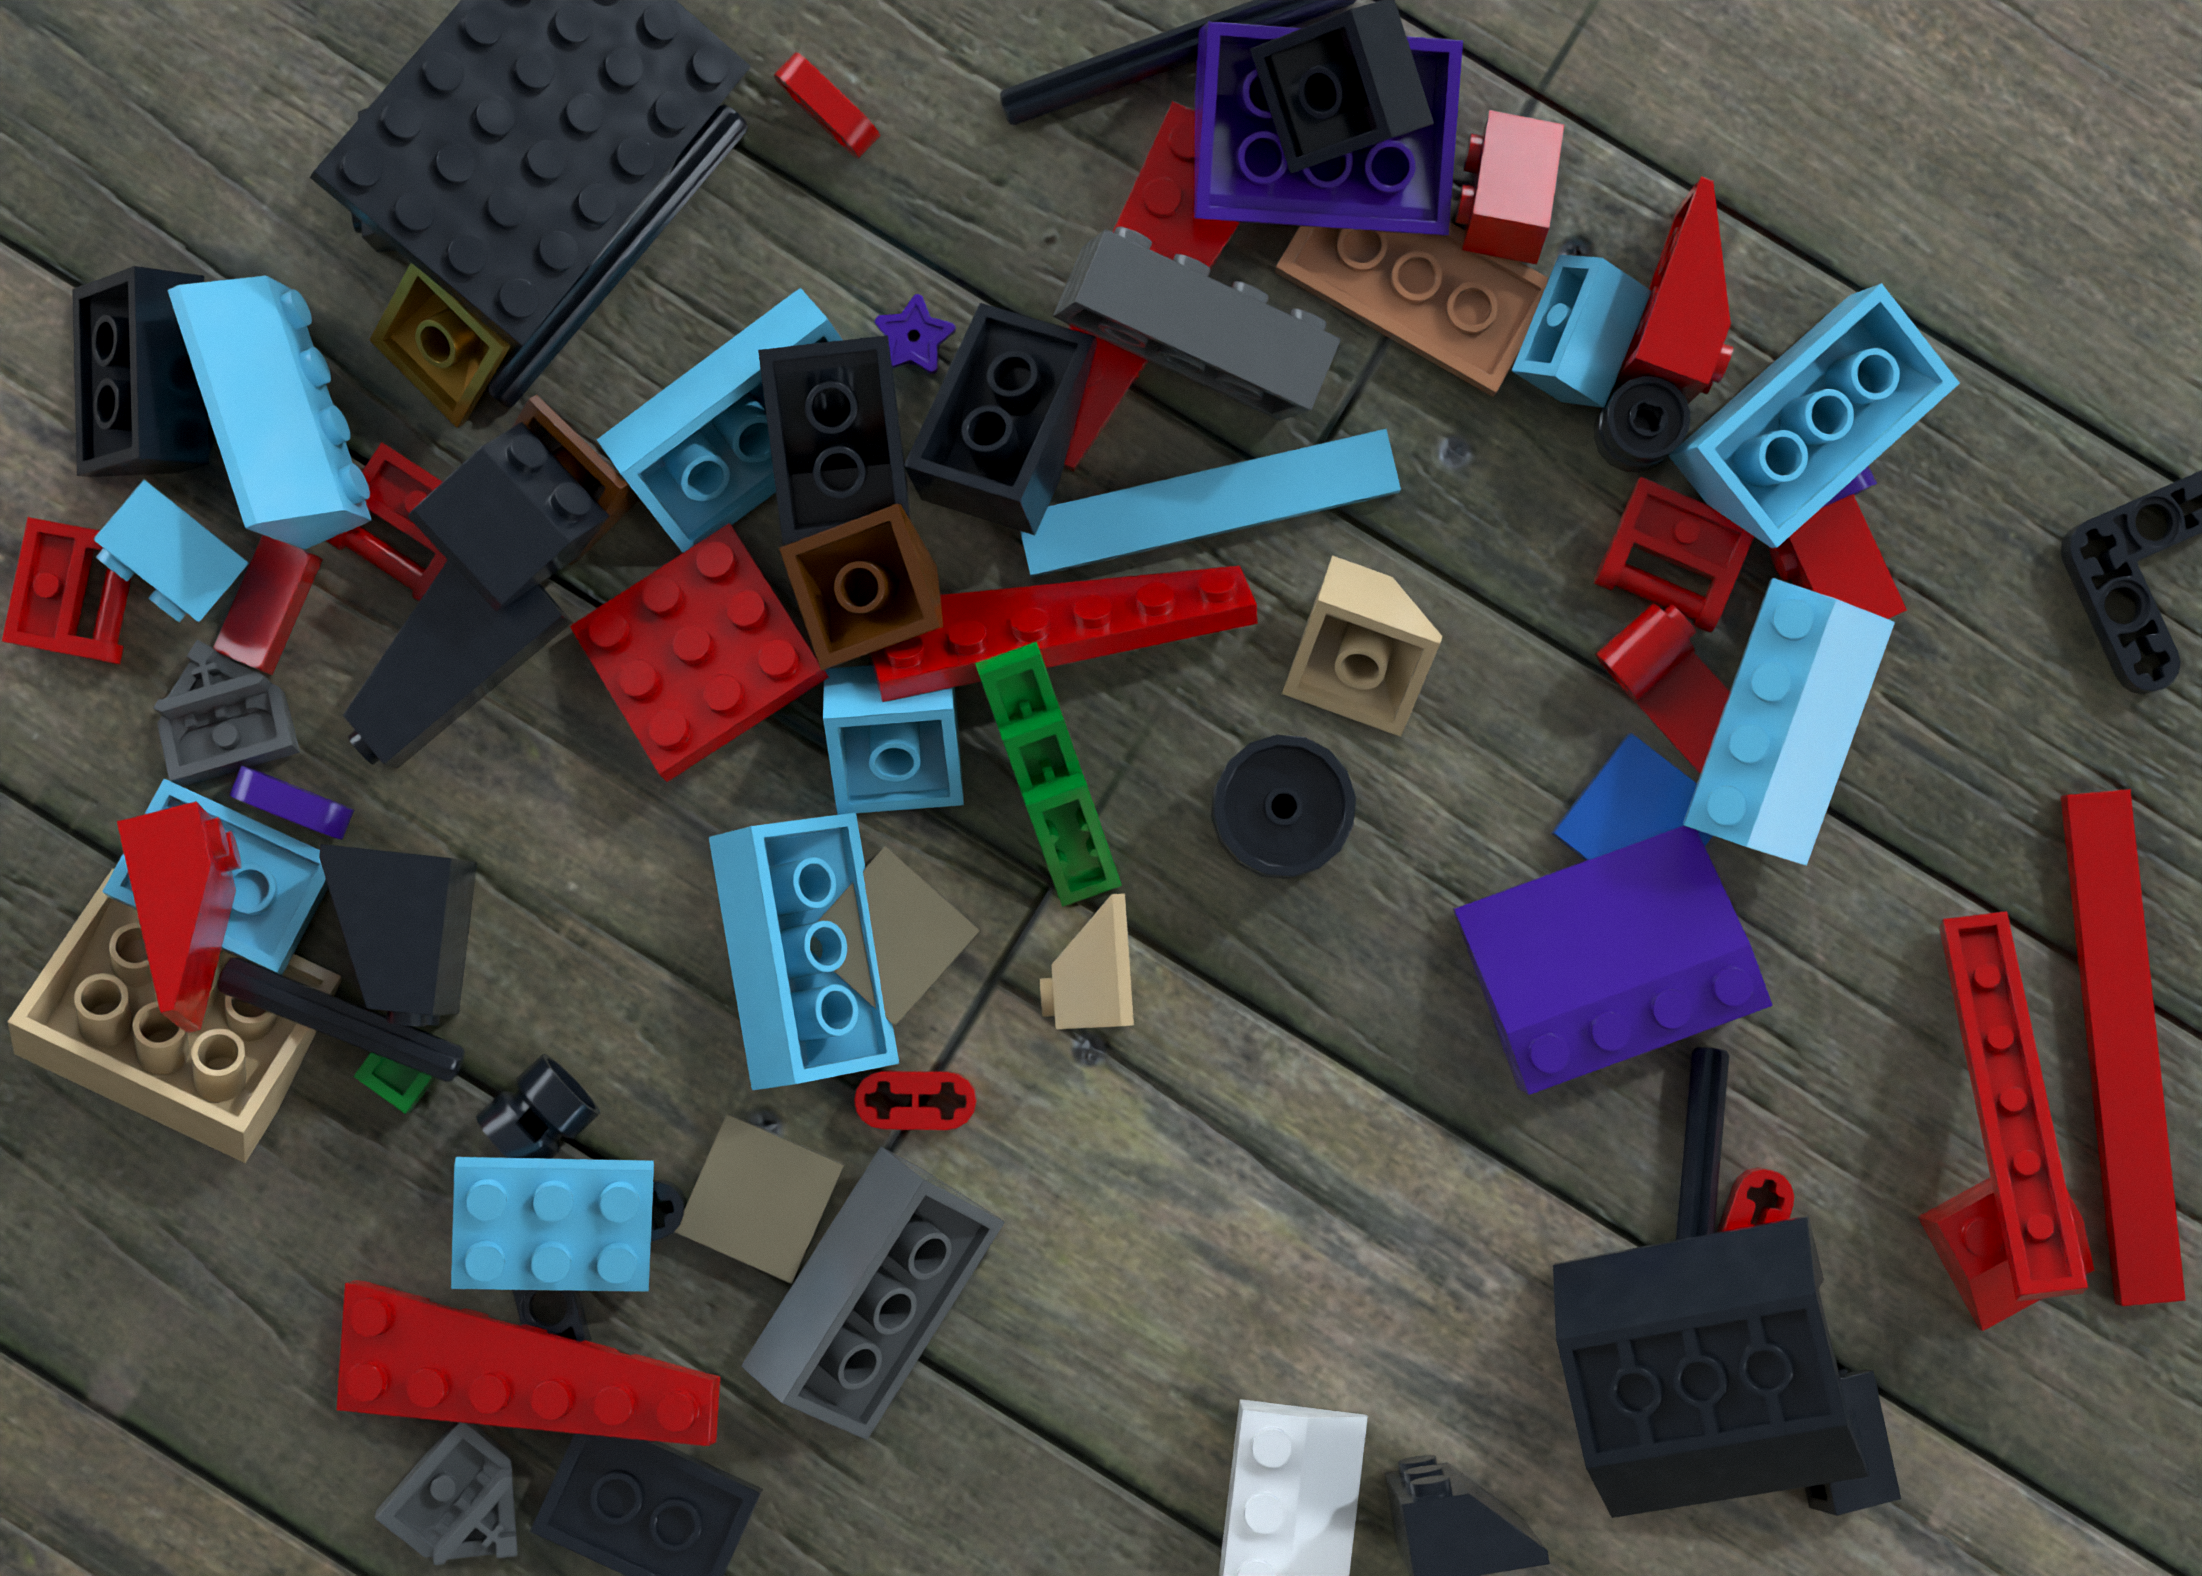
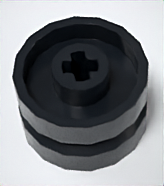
M1276 734L1249 743L1228 761L1213 789L1211 820L1219 844L1237 865L1260 877L1290 879L1321 868L1341 851L1354 826L1356 796L1348 771L1329 749L1306 737ZM1278 795H1281L1282 799L1290 796L1295 801L1296 808L1290 813L1291 817L1288 819H1280L1272 812V800Z

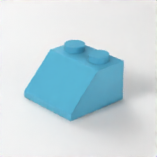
M872 665L829 668L825 670L829 678L824 680L823 721L837 815L855 812L868 813L964 805L955 687L882 702Z

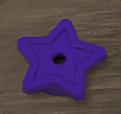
M915 294L901 314L879 315L874 321L881 333L888 335L893 369L904 364L917 365L930 374L938 372V349L940 344L956 332V326L953 323L930 316L924 298L919 294ZM911 331H918L920 334V338L915 342L908 339V334Z

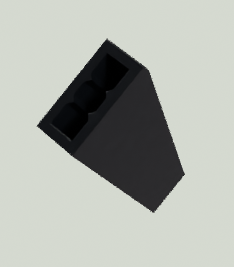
M447 560L343 714L345 719L355 729L348 735L350 742L370 764L374 765L380 760L384 765L399 768L573 622L540 583L496 612Z

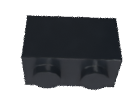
M1382 0L1349 9L1250 49L1290 174L1434 124L1395 0Z
M523 422L481 446L413 508L408 515L409 519L496 612L577 559L610 517Z

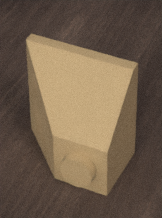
M1332 555L1282 694L1401 737L1440 646L1442 635L1393 577Z
M1125 893L1112 894L1051 965L1052 978H1040L1042 1017L1055 1016L1056 1029L1134 1025Z

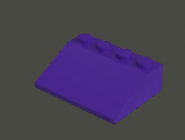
M1208 21L1199 30L1195 87L1194 219L1449 235L1463 40L1406 36L1434 124L1290 174L1250 49L1301 28Z
M1685 825L1453 908L1517 1088L1528 1095L1773 1006L1751 944L1696 829Z

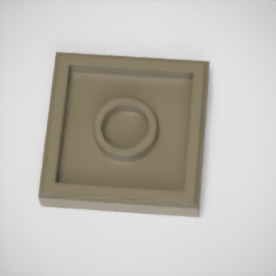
M885 846L863 870L885 1016L894 1026H897L976 938L981 930L893 851ZM852 882L818 921H830L836 924L844 933L847 941V955L843 964L834 972L876 1009L854 884ZM812 935L810 950L817 957L821 958L822 945Z
M728 1113L684 1209L681 1225L675 1230V1233L792 1284L846 1164Z

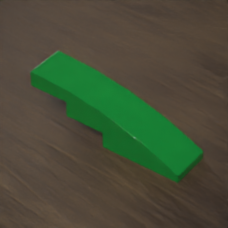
M1037 642L975 663L1062 907L1122 886Z

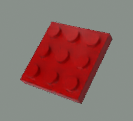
M730 523L570 625L571 630L654 767L666 782L829 678L825 670H821L815 654Z

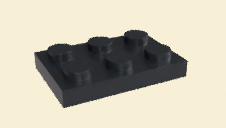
M574 1434L530 1532L625 1576H724L763 1488L662 1442Z

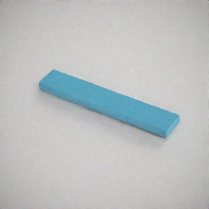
M1387 429L1048 506L1035 536L1022 531L1020 533L1030 576L1033 578L1398 494L1401 488Z

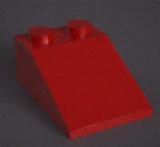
M1702 176L1677 208L1648 287L1651 290V294L1616 379V383L1624 385L1627 381L1642 376L1661 377L1674 384L1686 397L1688 404L1700 393L1707 395L1714 382L1720 383L1733 352V346L1724 343L1731 321L1714 181Z
M195 801L117 821L160 1013L187 1033L199 1031L202 1027L236 893L232 871L242 867L238 846L232 831L225 832L220 818H211L200 804Z

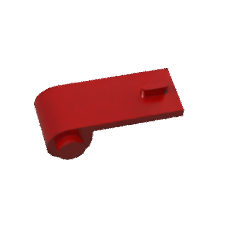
M1651 604L1597 651L1595 656L1615 682L1690 765L1701 774L1730 691L1695 654V648L1689 639L1697 632L1687 618L1672 604L1664 611L1656 604Z

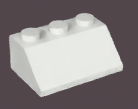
M1239 1400L1219 1576H1349L1367 1415Z

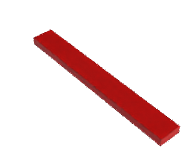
M2131 789L2063 795L2060 797L2114 1301L2119 1306L2186 1301Z

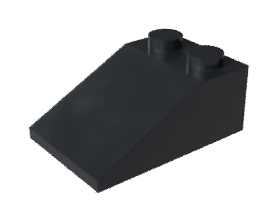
M980 303L904 464V468L920 499L1035 536L1061 478L1098 343L1096 337Z
M888 335L758 350L783 544L794 543L895 504L902 505L912 523Z

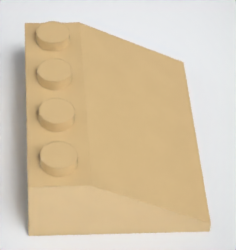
M112 868L8 1020L14 1054L246 1163L279 1110L317 1031L222 994L218 989L220 974L231 958H239L222 949L201 1030L187 1033L162 1015L158 1005L137 910L107 897L102 892L114 871ZM293 954L283 973L285 977L333 996L341 983L340 975Z

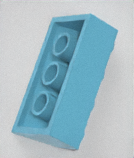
M268 276L184 284L169 289L168 293L245 528L293 546L308 549L336 535L372 521L365 502L370 497L368 483L362 471L352 463L346 441L350 439V430L345 417L332 403L326 385L331 381L330 370L321 352L313 346L307 328L312 323V317L302 295L297 290L291 289Z
M1881 283L1849 295L1668 456L1707 505L1769 547L1777 548L1958 386L1960 382Z
M801 288L596 439L622 477L682 553L728 523L733 525L776 492L758 350L842 340L828 318Z
M1772 578L1764 595L1683 824L1733 843L1807 866L1895 622L1838 599Z
M856 812L750 826L709 837L752 1090L794 1085L899 1064L893 1024L885 1016L863 876L865 862ZM852 882L854 884L876 1009L834 972L843 964L847 955V941L844 933L836 924L830 921H818ZM812 935L822 945L821 958L817 957L810 950Z

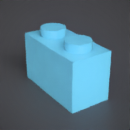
M1558 255L1512 372L1560 402L1604 408L1615 385L1631 340L1639 325L1651 290L1604 258Z
M143 479L93 539L103 547L96 556L97 559L125 581H128L134 573L138 574L155 588L149 599L178 622L186 614L200 622L249 564L247 560L145 479Z

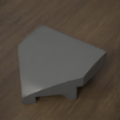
M199 640L195 642L186 656L190 662L168 697L159 699L154 706V709L162 715L157 725L169 781L182 787L239 771L241 766L249 768L300 753L285 692L280 687L272 684L264 675L257 671L253 672L223 656L214 648Z
M453 1422L376 1510L375 1519L425 1558L433 1557L434 1565L445 1564L447 1559L493 1554H496L497 1558L517 1556L511 1454L476 1424Z

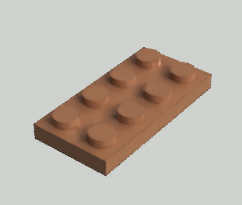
M1451 222L1448 236L1299 226L1275 269L1276 274L1492 397L1498 391L1518 356L1549 280L1548 277L1520 261L1463 251L1465 230Z

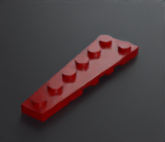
M1172 101L1113 233L1116 227L1128 228L1152 241L1150 250L1171 260H1173L1175 254L1185 255L1204 263L1212 269L1222 254V250L1243 222L1194 219V110ZM1069 326V329L1089 334L1074 326ZM1096 337L1098 343L1064 463V468L1073 472L1122 402L1130 386L1135 383L1149 362Z
M1240 565L940 595L943 618L942 628L869 654L882 702L981 682L975 663L1037 642L1045 667L1048 668L1258 624L1257 603Z
M354 1280L345 1283L337 1411L710 1446L716 1442L720 1376L638 1354L627 1355L620 1353L615 1348L586 1340L579 1342L547 1333L545 1329L527 1324L520 1326L488 1317L489 1314L467 1308L460 1310L430 1302V1298L367 1281Z

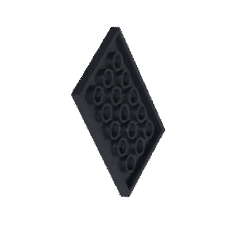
M461 0L318 165L310 178L518 351L751 66L676 0Z

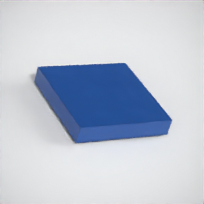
M1629 733L1551 834L1584 860H1591L1684 826L1683 821L1697 783L1634 734ZM1697 830L1705 846L1713 835Z

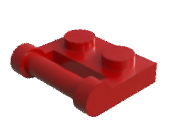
M381 442L362 471L370 491V497L365 500L367 508L435 552L436 555L425 569L361 526L326 540V542L338 550H342L345 547L413 590L412 598L420 602L448 559L409 519L408 515L413 508L443 481Z
M1640 477L1636 481L1593 583L1610 591L1613 590L1614 586H1617L1666 608L1672 604L1683 615L1694 619V627L1712 633L1722 615L1754 536L1709 505ZM1631 548H1637L1712 580L1705 596H1702L1627 564L1626 560Z
M27 517L2 642L121 665L124 646L118 645L132 577L125 581L107 567L93 637L89 639L76 636L94 551L100 552L103 549L101 545L93 540L100 530Z

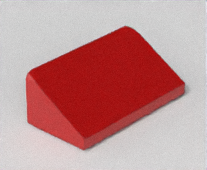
M262 535L213 648L218 653L273 675L323 559L285 542Z

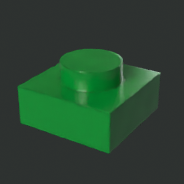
M374 1053L368 1055L353 1076L404 1114L412 1112L435 1080L432 1076Z

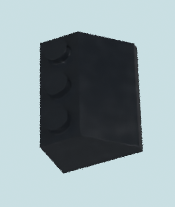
M132 266L72 289L77 476L103 477L173 474L209 465V453L214 439L213 428L208 421V412L168 293L169 289L178 285L204 282V275Z
M1434 1455L1414 1456L1399 1460V1470L1384 1472L1396 1547L1410 1576H1481L1550 1564L1548 1550L1522 1516L1448 1462L1437 1464L1436 1456Z

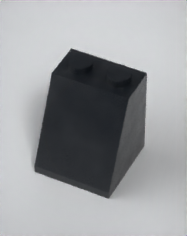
M321 844L319 859L367 1009L386 1010L385 1023L425 1027V1025L439 1026L440 1015L459 1014L477 862L447 857Z

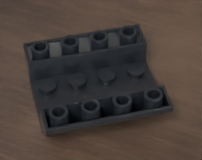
M1809 1215L1553 1264L1556 1342L1586 1470L1612 1518L1870 1476L1855 1409L1847 1410L1822 1305L1819 1287L1824 1278Z

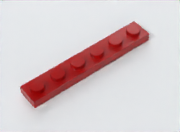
M2005 911L1943 919L1939 930L2016 1301L2083 1294L2088 1289L2008 913Z

